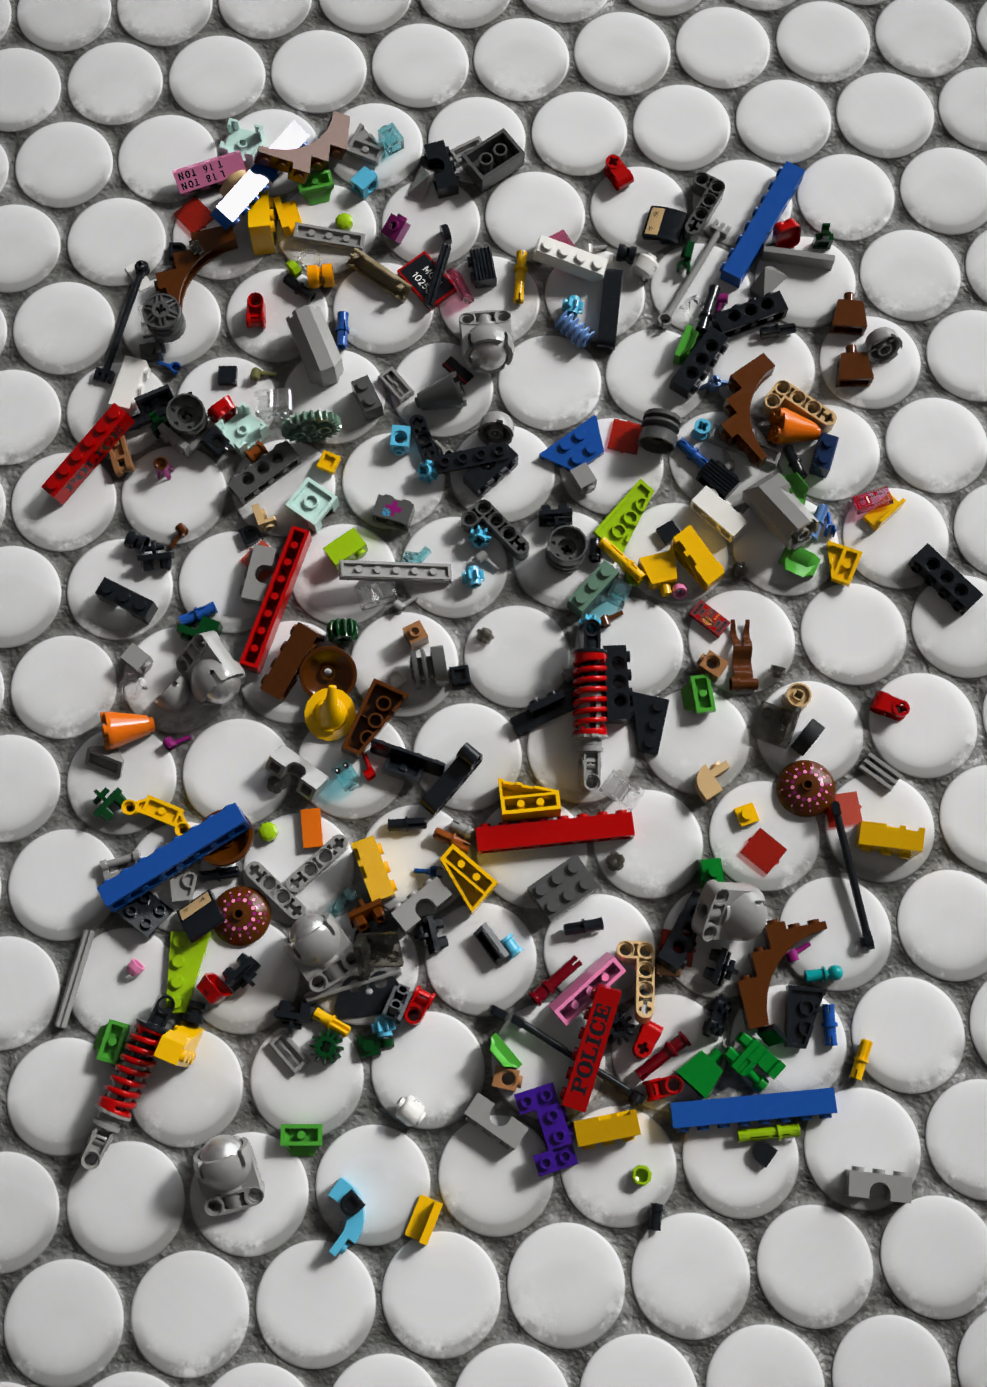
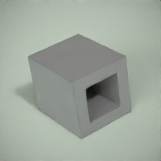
M586 462L570 470L569 479L579 495L589 494L595 490L597 479Z
M134 643L120 656L124 663L141 676L144 672L146 673L151 669L154 662L147 653Z

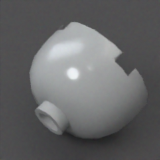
M880 327L872 331L866 337L864 343L865 352L872 363L879 361V364L894 359L898 355L897 351L899 348L902 349L903 346L899 335L893 329L887 327Z
M492 411L485 414L478 425L479 439L487 445L489 443H500L503 440L507 444L511 443L514 436V423L511 417L501 411Z
M180 675L153 702L166 712H175L178 709L183 711L190 704L188 700L192 694L191 686Z

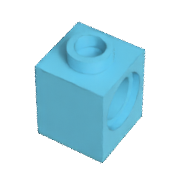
M364 166L350 179L352 191L365 200L378 187L377 174L372 169L369 170Z
M392 425L391 453L396 455L409 454L411 426ZM399 439L405 440L403 443L396 442Z

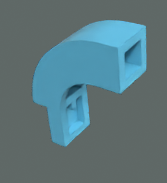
M343 1176L340 1177L328 1194L339 1204L351 1189L361 1198L357 1189ZM364 1207L355 1215H346L345 1228L329 1250L335 1257L339 1253L343 1255L350 1245L347 1242L348 1240L355 1244L359 1240L365 1224Z

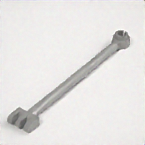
M715 219L710 229L714 234L669 308L658 316L657 323L660 328L662 327V321L667 322L663 324L662 329L671 326L674 311L719 237L721 236L726 239L732 228L728 225L726 230H724L725 223L722 222L718 227L719 220Z

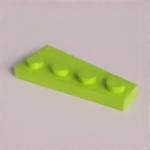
M640 479L592 534L599 539L606 537L623 553L654 490Z
M171 931L167 994L171 995L175 1001V1008L172 1013H186L189 1009L187 1004L189 999H192L196 980L199 977L201 964L212 935L211 932L191 943L185 932ZM166 998L167 1009L170 1006L171 1001Z

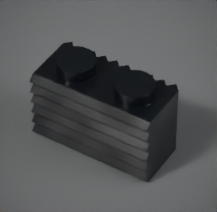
M491 247L470 249L467 265L468 268H472L470 280L471 283L475 284V289L497 286Z
M712 458L696 476V480L705 487L707 485L709 488H713L723 500H726L738 488L740 483L738 476L734 472H728L722 462L719 460L715 461Z

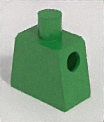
M721 858L696 860L701 892L709 880L714 879L718 882H724Z
M715 1047L708 1055L701 1050L676 1069L675 1073L700 1097L706 1099L723 1072L722 1068L717 1065L722 1059L723 1054Z

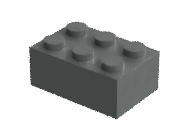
M503 128L461 155L462 168L478 188L484 192L522 167L525 161V152Z
M575 854L527 887V892L548 922L551 923L597 891L599 885L578 855Z

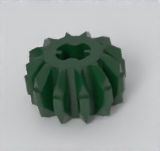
M351 618L331 620L327 623L326 628L328 641L335 644L354 642L359 634L356 621Z
M329 1029L326 1031V1036H324L322 1031H319L320 1039L313 1036L312 1039L316 1041V1044H309V1047L316 1048V1050L310 1052V1055L318 1054L315 1059L316 1062H319L323 1057V1065H327L328 1058L334 1064V1055L339 1059L341 1058L337 1050L344 1051V1047L338 1046V1044L343 1042V1039L335 1041L338 1033L335 1032L331 1036V1030ZM325 1042L332 1045L328 1053L325 1050L322 1051Z

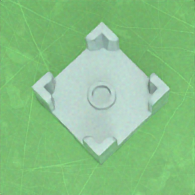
M229 118L227 123L229 135L225 144L223 141L220 142V153L224 155L239 150L244 164L252 167L255 164L254 157L259 146L263 147L265 141L263 126L255 124V132L241 129L238 120Z
M242 401L236 406L238 413L225 424L223 419H220L215 423V426L230 440L229 445L243 458L245 450L248 451L256 444L257 440L262 442L270 434L267 425L262 420L259 422L251 414L249 407Z
M309 477L306 478L285 504L288 514L294 518L297 515L309 524V528L316 533L322 528L321 521L332 508V511L335 512L340 506L337 496Z

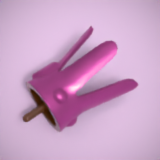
M157 457L153 462L157 478L160 480L161 472H163L166 478L170 480L171 475L168 468L172 471L175 469L165 457Z

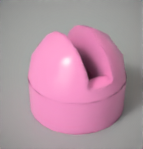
M683 583L674 584L672 587L674 598L683 599L687 596L688 591Z
M135 958L127 965V971L131 976H138L145 970V967Z

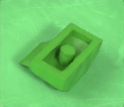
M330 169L324 172L320 171L309 174L305 184L297 182L300 195L305 197L310 205L329 202L331 191L334 188Z
M687 324L674 354V364H683L696 345L695 340L699 332L694 330L693 326Z
M797 472L789 475L782 474L791 486L788 489L790 494L794 492L798 500L805 506L809 486Z
M785 547L778 563L782 564L785 570L800 577L809 576L812 578L821 559L814 553L801 547L797 550H794L792 547L791 550H788Z
M710 675L690 676L688 683L681 689L684 709L693 711L695 714L715 712L716 707Z
M109 1019L108 1024L100 1026L93 1047L98 1054L97 1060L114 1065L119 1063V1056L124 1052V1045L129 1037V1024Z
M494 1033L490 1037V1053L502 1067L517 1070L522 1063L499 1035Z
M281 1124L280 1146L285 1147L291 1156H314L316 1150L322 1146L323 1124Z

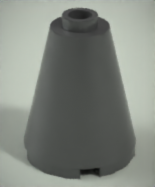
M457 372L449 373L418 392L415 398L417 408L425 411L467 406V400H463L462 397L465 392L459 375L456 376Z

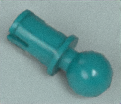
M832 965L828 970L824 966L821 969L804 970L806 983L816 981L827 982V978L837 981L843 976V970L838 965Z

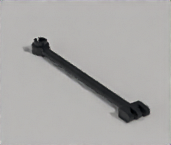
M139 260L135 264L136 277L104 367H96L93 376L95 381H98L100 377V382L105 383L107 379L108 384L113 383L115 372L110 369L142 279L150 273V267L144 260Z
M833 801L830 808L834 817L863 937H859L861 948H866V950L875 949L841 816L840 804L838 801Z
M514 1014L512 1016L511 1022L521 1029L523 1028L575 1061V1059H572L573 1050L533 1026L520 1015ZM599 1068L597 1073L599 1078L629 1097L628 1101L634 1106L642 1105L646 1098L643 1094Z

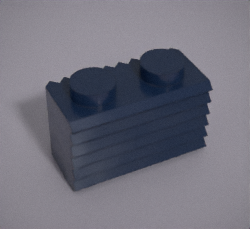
M821 433L811 461L809 474L822 478L827 477L839 440L837 436Z

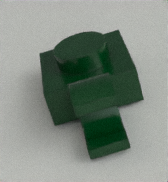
M823 223L821 233L815 234L812 249L831 248L834 237L833 233L829 231L830 223Z
M688 240L687 247H683L681 258H684V260L677 264V273H679L680 268L684 267L686 268V274H689L694 241Z
M153 411L149 414L150 419L153 421L149 427L153 435L159 439L160 432L157 427L162 422L167 427L170 424L165 416L159 418L156 412Z
M377 1034L359 1036L360 1057L381 1055V1048L394 1047V1039L379 1040Z

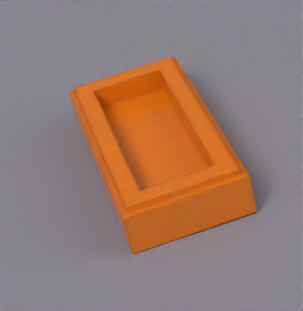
M321 809L300 810L303 849L321 848L323 846Z

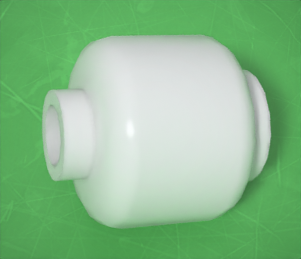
M649 252L647 254H640L632 265L634 276L642 281L651 279L659 267L656 256Z
M412 1095L405 1098L401 1097L394 1106L396 1108L395 1117L408 1127L419 1125L426 1115L424 1104Z

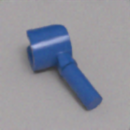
M159 360L157 361V365L169 369L173 375H178V371L174 370V367L181 369V365L178 362L167 364Z
M827 512V525L824 530V536L827 537L828 533H831L834 538L837 527L832 524L831 513Z
M431 866L430 869L415 868L414 873L428 874L433 878L437 876L442 878V876L436 875V871L443 868L439 866Z

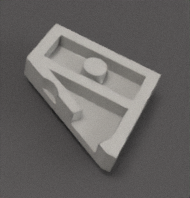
M360 123L347 146L346 154L378 166L385 153V148Z

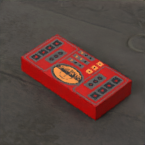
M702 600L689 613L691 618L717 638L721 636L731 623Z

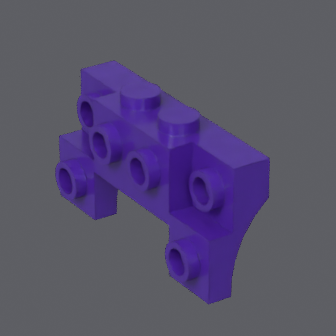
M553 1082L514 1094L520 1115L536 1110L548 1151L533 1156L539 1177L579 1164L571 1140L575 1138L571 1125L567 1126L565 1121L568 1114L565 1106L560 1105Z

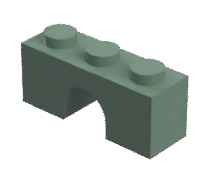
M604 560L568 599L567 608L581 619L593 606L597 597L603 591L606 592L618 579L619 571Z

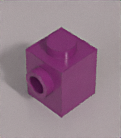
M391 213L381 233L401 244L411 225L406 222V217L399 213L397 216Z

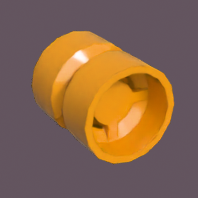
M332 263L322 264L321 267H318L317 264L307 265L309 289H317L321 285L324 288L334 287Z

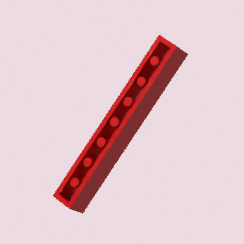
M293 525L290 529L239 661L244 670L259 675L262 672L312 541L309 530Z
M617 810L615 814L597 812L595 816H588V814L584 813L576 815V818H569L567 815L558 816L556 820H549L548 817L537 819L536 822L524 819L519 820L516 824L504 821L499 822V825L496 826L484 823L475 828L478 854L633 839L635 836L632 812H627V810Z

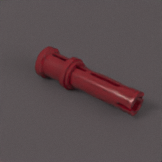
M575 955L549 979L541 980V984L534 991L528 992L529 997L537 1006L540 1007L544 999L554 994L557 986L582 966L580 960L572 965L578 959Z
M679 1031L676 1037L669 1042L666 1041L663 1045L664 1047L634 1071L643 1081L671 1057H677L681 1050L686 1046L690 1047L692 1044Z

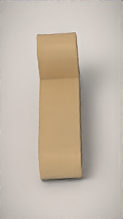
M780 380L766 395L761 407L762 412L766 416H770L772 412L775 413L779 407L783 406L817 423V425L821 426L822 433L830 432L837 420V416L833 411L785 380ZM768 403H772L774 407L769 406Z
M621 941L617 945L615 958L620 964L635 965L634 1018L640 1024H647L654 1014L655 949L649 942ZM620 950H627L630 954L622 955ZM647 951L650 956L644 957L640 952ZM646 970L649 972V975L643 976L640 971ZM645 989L649 992V995L644 996L639 990ZM643 1004H646L645 1013L647 1015H643V1011H641Z

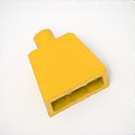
M674 550L639 558L638 567L646 574L644 579L649 589H659L662 597L670 596L672 594L670 586L676 584L677 581Z

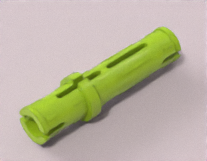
M799 1123L737 1129L739 1143L768 1139L780 1141L783 1138L801 1137Z

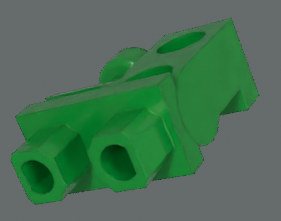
M741 1031L735 1038L741 1047L735 1051L731 1046H728L722 1054L727 1060L726 1064L736 1073L752 1081L753 1089L760 1093L767 1087L769 1080L764 1076L759 1077L753 1070L755 1066H758L768 1077L775 1079L786 1065L781 1060H778L756 1038Z

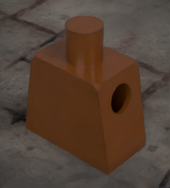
M853 292L844 293V299H838L834 308L829 333L864 335L867 329L864 302L854 300L855 294Z
M855 344L847 345L845 347L846 353H841L837 361L835 387L870 386L874 375L867 353L857 352Z

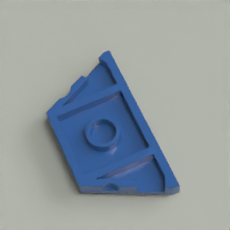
M594 415L541 452L539 458L553 462L555 466L565 468L568 472L585 462L589 465L604 454L597 417Z

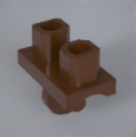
M360 898L357 900L359 905L354 907L353 911L347 913L352 928H356L360 933L367 930L369 927L368 921L374 919L376 924H380L386 920L385 910L380 898L374 901L369 900L365 903Z

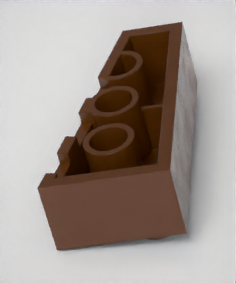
M300 622L292 627L290 630L291 636L288 641L282 644L280 648L281 653L278 658H274L270 665V672L265 674L261 680L262 685L260 689L281 701L286 699L298 681L296 676L299 674L300 665L305 656L317 648L319 641L324 642L327 638Z
M374 678L341 747V752L359 759L371 745V741L379 735L406 702L409 694Z

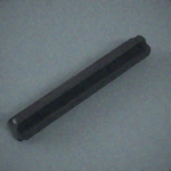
M443 243L441 245L424 302L427 308H433L451 251L450 244Z

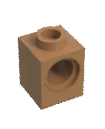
M420 620L402 628L403 635L411 650L429 643L428 635Z
M709 650L706 655L703 653L697 661L699 664L697 671L702 674H709L710 679L716 683L729 662ZM712 662L715 664L716 668L711 669L707 666L706 663Z
M496 1066L492 1087L516 1092V1088H521L523 1076L519 1075V1070ZM510 1073L513 1076L514 1081L511 1085H505L502 1082L504 1074Z

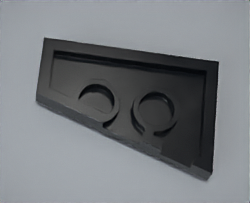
M633 692L632 700L638 752L657 756L669 700Z
M786 986L784 1029L786 1042H784V1047L807 1048L814 1028L813 1024L817 1013L820 1011V1005L827 989Z

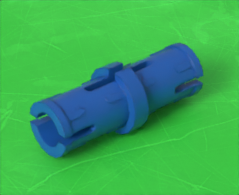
M339 311L337 313L335 332L337 333L336 346L338 349H346L348 347L347 338L350 328L348 327L349 313L346 311Z
M684 437L676 443V447L687 456L686 458L689 461L692 460L700 469L708 463L709 460L699 452V449L697 447L694 448Z
M212 601L199 608L195 607L193 608L194 610L178 616L182 625L187 626L197 621L200 622L202 616L207 617L218 613Z
M821 1004L823 1023H821V1026L824 1027V1046L838 1045L836 1036L838 1023L835 1022V1004Z

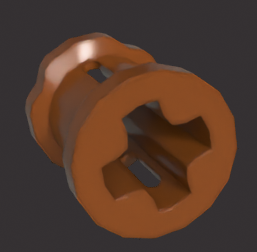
M259 440L255 442L256 444L251 449L244 451L245 456L252 464L261 455L268 453L265 446Z

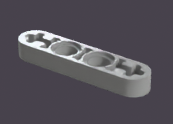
M341 834L333 836L286 880L288 890L292 893H300L348 849L349 843L347 838ZM336 840H344V847H337L334 850L337 854L333 855L328 847L331 846L333 849L337 845ZM328 852L330 860L325 863L321 862L319 859L321 853ZM309 865L314 866L316 869L312 876L305 874V868ZM301 872L303 877L306 878L307 881L304 882V880L302 879L298 883L299 888H291V881L293 879L295 881H298L301 878L298 874Z
M253 861L246 866L247 876L289 917L297 920L306 915L305 906L262 864ZM259 866L260 868L258 869V871L262 875H264L265 872L267 873V875L261 878L259 883L257 882V880H259L260 878L256 874L251 875L252 867L257 868ZM265 880H274V887L269 890L265 889ZM282 892L288 894V900L285 903H280L277 899L278 895ZM294 899L295 902L292 904L296 908L302 907L300 909L301 915L296 914L293 916L294 911L290 907L286 910L285 907L290 905Z

